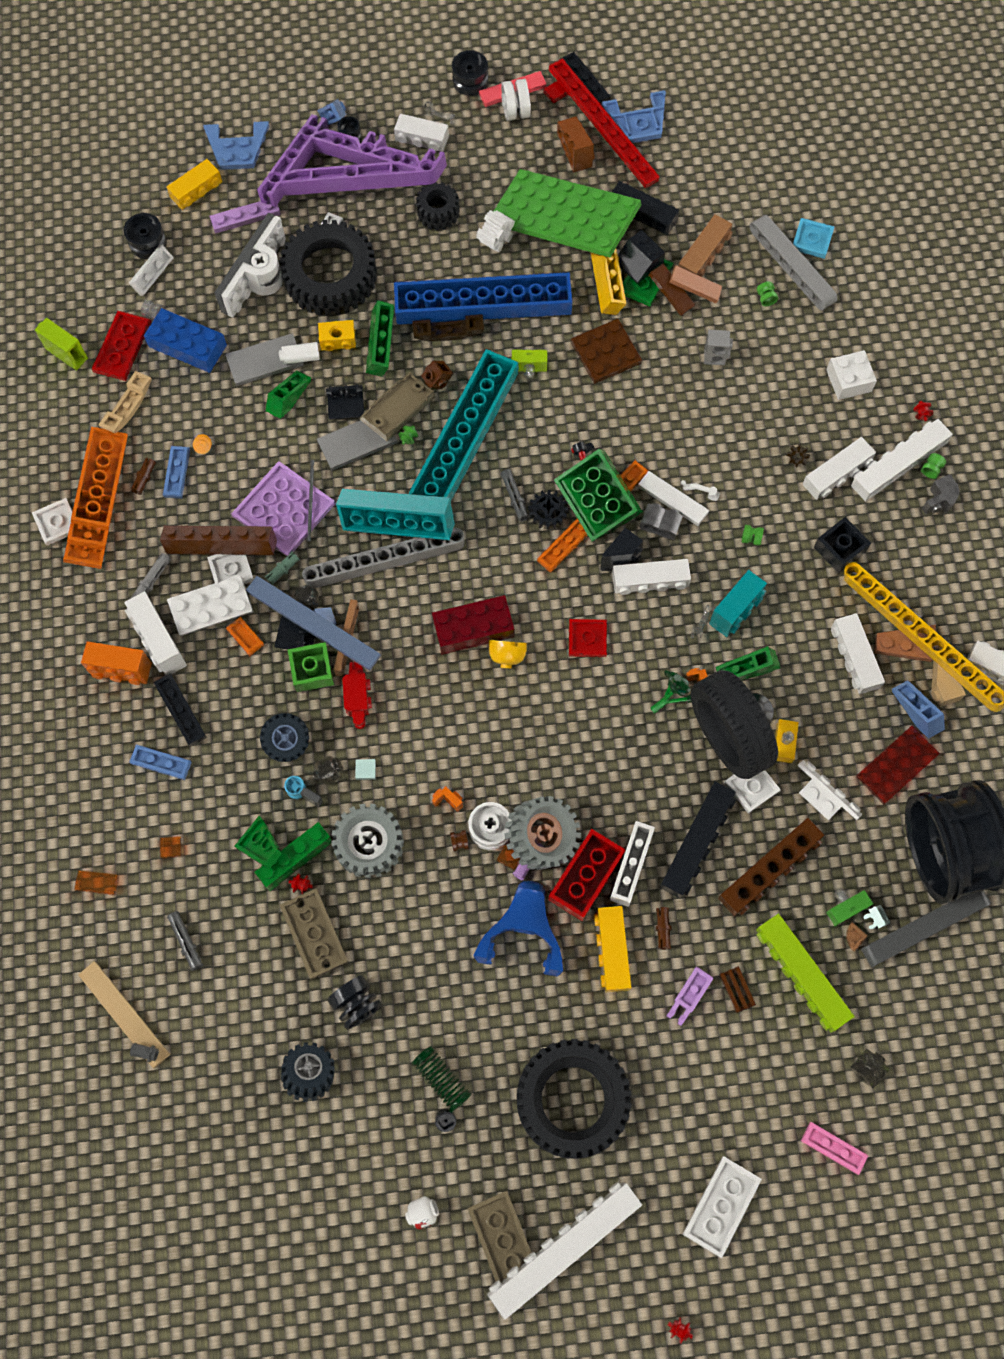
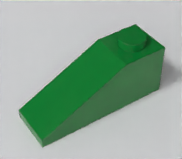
M296 370L268 393L265 411L281 419L292 409L312 378Z
M767 646L716 666V671H730L740 680H745L770 673L781 667L776 651Z

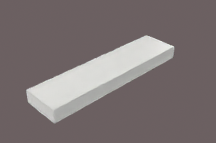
M650 471L647 472L638 484L640 489L669 508L677 510L684 518L697 526L700 525L709 513L707 508Z

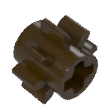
M801 443L797 447L792 445L790 447L792 452L786 454V456L790 457L789 464L793 463L798 467L802 463L805 466L807 463L805 459L810 458V454H806L808 447H802ZM796 453H800L801 458H797Z

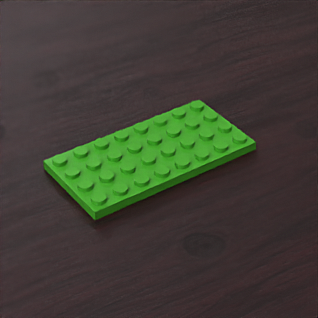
M520 169L494 211L497 210L515 221L511 229L512 231L611 257L639 210L641 200Z

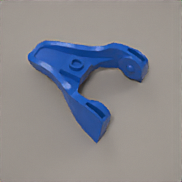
M523 881L518 885L509 909L483 936L473 956L478 963L491 965L492 959L496 955L493 943L496 936L511 930L530 935L536 934L543 938L551 951L548 952L547 960L543 962L544 974L558 977L563 972L560 947L547 920L545 888L538 882Z

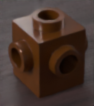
M433 360L426 366L421 377L430 389H442L447 385L453 372L445 361Z

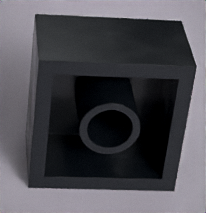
M844 517L817 539L814 549L840 574L848 563L855 562L867 552L871 542Z

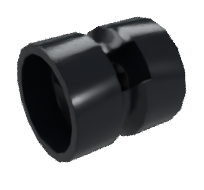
M352 116L340 119L338 122V132L357 137L359 142L362 143L359 121Z

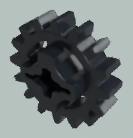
M548 490L547 494L541 491V496L535 494V500H530L531 506L528 508V512H530L529 517L530 519L534 518L533 524L539 523V528L545 525L547 530H549V526L556 529L557 523L562 525L563 520L567 519L568 502L563 501V495L558 497L557 491L554 494H551V490ZM548 505L550 506L549 514H547Z

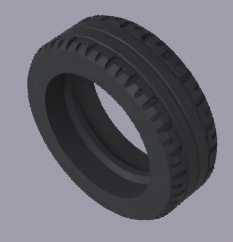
M719 670L693 685L691 689V702L699 725L717 756L734 775L741 779H750L776 763L778 746L771 725L754 695L735 674L730 671Z

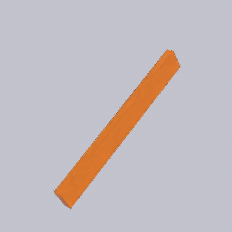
M634 460L620 476L631 492L647 474L648 470ZM578 518L537 558V562L550 573L588 536Z

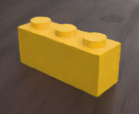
M205 159L166 186L170 198L183 210L200 197L205 196L213 188L218 187L222 183L219 170L208 159Z

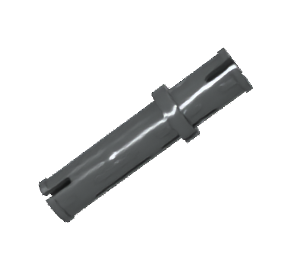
M506 469L501 472V477L511 499V507L514 508L519 522L529 519V514L524 505L525 500L520 495L511 469Z
M175 911L169 914L167 919L172 926L182 948L181 953L186 957L191 971L201 968L203 963L196 951L197 946L193 944L180 917V913Z

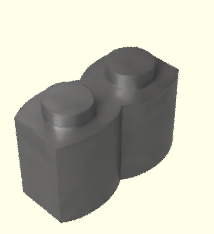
M657 503L648 504L639 528L646 532L674 540L683 515L674 509L665 510Z

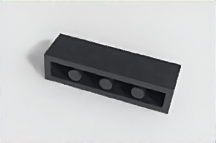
M619 181L612 193L641 200V206L633 219L667 236L678 221V209L631 187L629 184Z

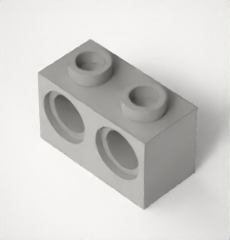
M708 329L704 347V364L725 366L726 359L730 358V351L733 346V338H730V331Z

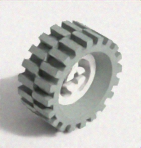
M359 804V809H355L354 806L349 808L350 813L346 814L344 812L341 815L342 820L336 821V830H332V847L338 861L349 873L353 872L357 877H361V875H364L365 878H371V875L380 877L382 876L381 872L386 871L388 873L391 871L390 867L392 865L396 866L398 857L402 856V847H404L403 834L398 821L391 812L388 813L386 811V808L381 806L379 809L376 807V804H370V807H366L365 804ZM365 830H375L379 832L383 838L382 844L378 846V840L376 836H373L372 832ZM359 839V844L366 853H374L370 855L359 853L355 849V840ZM365 840H371L372 844H366Z

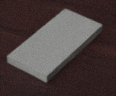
M293 333L225 354L236 387L303 366V362L284 364V361H280L279 350H282V346L297 345Z
M362 421L355 422L317 438V442L331 471L398 443L395 435L390 440L385 441Z

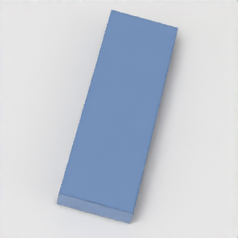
M171 446L163 490L164 498L182 499L190 454L189 447Z
M137 744L129 761L132 765L182 780L186 779L192 763L190 760Z

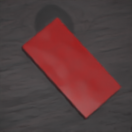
M117 311L91 370L93 373L126 381L145 339L144 335L152 323L151 320Z

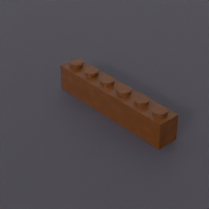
M164 525L160 542L166 554L274 555L277 539L272 526Z

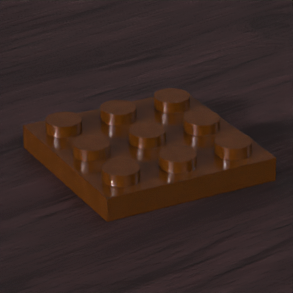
M619 319L571 338V344L594 384L642 364L640 355Z

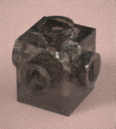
M868 1049L851 1066L857 1078L871 1088H874L889 1071L884 1063L886 1061L885 1058L878 1052L872 1053Z

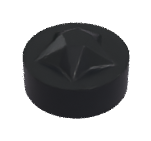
M442 1109L436 1114L435 1124L438 1130L449 1132L455 1128L456 1117L454 1112H451L449 1109Z

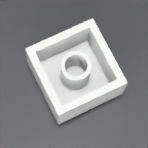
M865 350L831 358L826 369L838 400L872 392L877 382Z

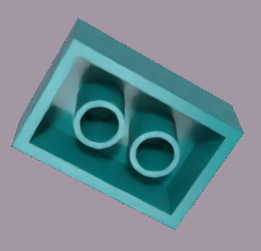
M748 570L714 609L709 625L725 637H728L731 633L735 634L740 628L742 620L746 621L751 615V610L754 606L758 607L764 599L762 597L766 593L764 589L767 583Z

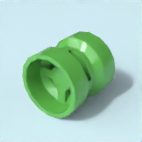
M771 281L761 283L756 289L758 295L761 296L760 301L764 307L775 304L779 299L777 293L774 292L775 287Z
M937 453L930 454L927 463L921 469L923 475L930 479H936L940 474V469H943L946 464L945 458Z
M745 524L741 543L751 542L754 545L760 546L764 528H752L751 525Z

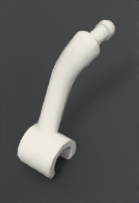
M684 480L681 481L684 490L697 489L708 492V498L712 501H717L720 496V492L714 486L709 488L697 483L686 484Z

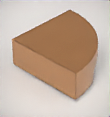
M851 922L846 932V938L849 947L856 951L868 935Z

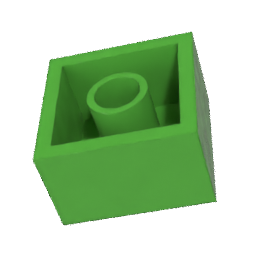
M326 642L288 649L293 685L296 692L335 685Z

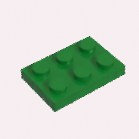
M664 259L665 267L671 272L674 263ZM627 275L623 282L626 297L651 307L660 291L650 276L637 284Z

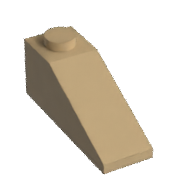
M937 646L935 650L940 651L942 648ZM933 660L931 689L933 700L937 702L939 707L960 701L966 695L962 685Z

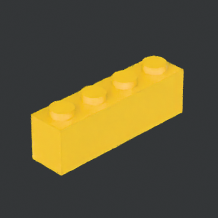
M617 249L614 250L611 257L591 252L601 313L617 315L626 305Z
M622 906L598 908L597 914H594L595 926H599V934H596L597 947L601 946V954L598 955L599 967H603L604 975H600L601 988L605 987L606 993L630 991L631 980Z

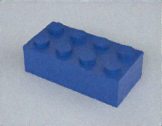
M163 308L160 309L144 335L150 348L208 373H211L227 346L222 333Z

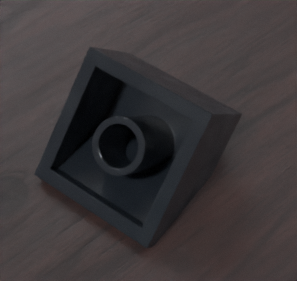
M642 230L628 239L618 254L620 268L637 284L648 277L650 272L664 264L665 252Z
M624 528L602 554L600 570L603 572L613 571V566L637 564L642 558L643 540L627 528Z

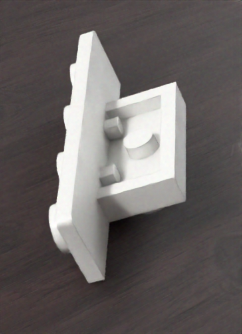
M803 760L798 764L812 778L799 794L827 820L841 807L856 820L862 816L861 809L854 802L850 803L846 800V795L840 789H834L830 785L831 781L826 776H820L815 771L816 767L812 763Z

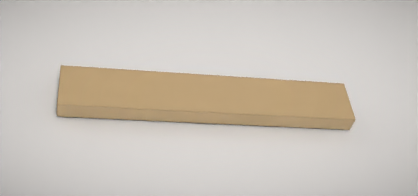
M92 962L78 974L132 1043L149 1047L154 1045L159 1049L156 1061L148 1062L152 1068L155 1069L171 1055L97 962Z

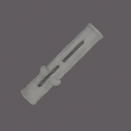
M160 554L145 578L140 580L138 588L130 599L144 591L148 594V592L153 590L154 583L171 561L168 555Z

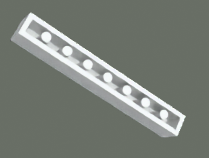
M617 1182L611 1186L608 1195L604 1198L600 1196L594 1200L591 1209L581 1211L576 1215L574 1223L564 1225L559 1229V1235L554 1239H547L541 1245L542 1249L536 1254L535 1252L530 1253L525 1257V1263L519 1268L517 1266L513 1267L507 1272L506 1275L508 1277L502 1282L498 1280L489 1287L490 1292L487 1296L505 1320L642 1206L627 1183L622 1182L620 1184Z

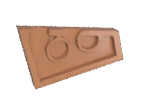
M936 624L929 625L933 630L936 631ZM900 630L876 634L875 654L927 662L933 661L932 658ZM925 633L918 634L921 638L927 637Z

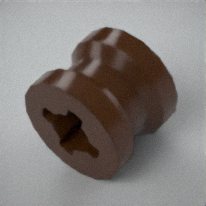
M461 830L460 833L450 832L453 852H457L462 848L465 850L469 849L466 830Z

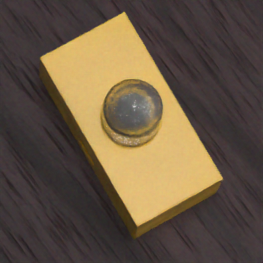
M778 720L775 734L778 746V758L776 761L793 763L795 760L799 722Z

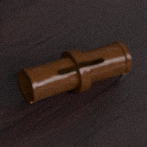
M145 458L140 471L136 473V480L130 489L133 493L142 494L146 483L151 479V472L156 465L154 460Z
M656 908L657 926L655 929L658 932V949L669 950L671 949L670 931H672V926L669 923V908Z

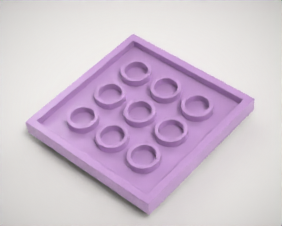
M278 461L231 515L244 526H272L277 539L276 549L288 556L308 536L310 483ZM313 486L311 531L335 505V501L315 486Z

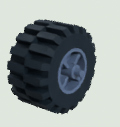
M289 713L274 715L264 723L261 729L260 743L262 749L270 758L279 762L296 760L303 755L308 747V728L303 720L296 715Z

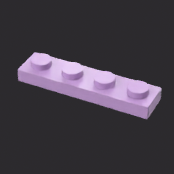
M267 199L268 202L266 204L259 201L211 215L210 219L216 234L261 221L268 212L274 216L281 215L278 205L276 207L272 206L270 199Z

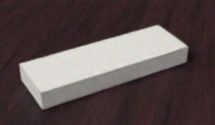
M159 245L129 284L140 296H143L172 261L173 256L163 245Z

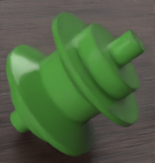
M403 426L404 433L400 432L398 434L402 444H414L413 438H418L419 436L415 426Z

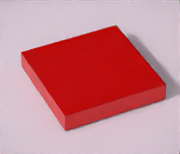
M569 619V657H607V620Z

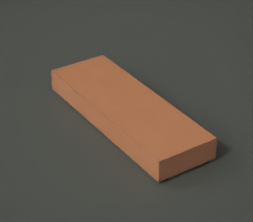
M675 265L669 282L713 303L719 301L721 285Z

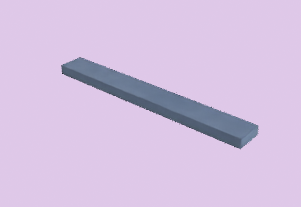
M256 576L246 589L248 594L323 642H326L370 671L381 657V654L262 578Z

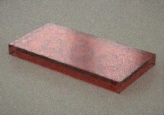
M910 726L858 773L856 777L884 805L940 753L913 726Z

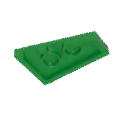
M261 816L257 817L234 846L267 869H270L282 854Z

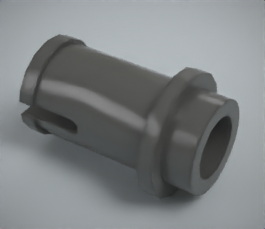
M133 1043L130 1050V1056L147 1059V1062L156 1061L159 1054V1049L154 1045L149 1047Z

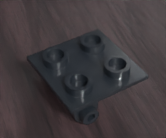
M340 385L339 387L329 386L326 388L329 420L359 418L364 414L363 385Z
M283 615L281 616L275 648L288 650L314 644V635Z

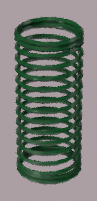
M429 1046L411 1064L416 1066V1070L420 1069L419 1073H422L425 1081L429 1080L428 1084H432L431 1088L435 1087L434 1092L438 1091L437 1095H441L440 1099L445 1098L443 1103L447 1102L446 1106H450L449 1110L453 1112L471 1096V1093L466 1090L452 1101L465 1088L463 1086L448 1098L462 1084L460 1082L455 1088L444 1095L459 1081V1079H456L442 1091L456 1077L454 1075L440 1086L453 1073L451 1071L446 1077L435 1084L450 1068H447L441 1075L431 1081L447 1064L443 1065L429 1077L444 1062L442 1060L426 1073L431 1066L441 1059V1057H438L422 1070L438 1055V1053H435L427 1062L419 1067L435 1051L432 1046Z

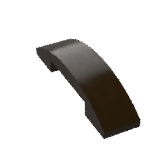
M483 314L465 316V320L439 323H431L430 320L413 321L414 339L425 341L458 340L484 332Z

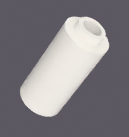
M318 343L282 346V350H279L280 361H284V364L320 360Z

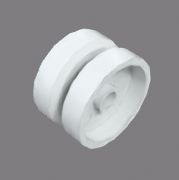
M526 79L516 80L515 90L511 81L502 82L501 97L506 120H515L517 110L522 119L529 118L531 116V106Z
M486 802L477 806L471 812L468 821L470 837L479 848L488 851L498 850L504 847L510 840L505 839L504 833L509 832V829L505 828V824L512 821L508 818L509 812L505 807L498 803Z

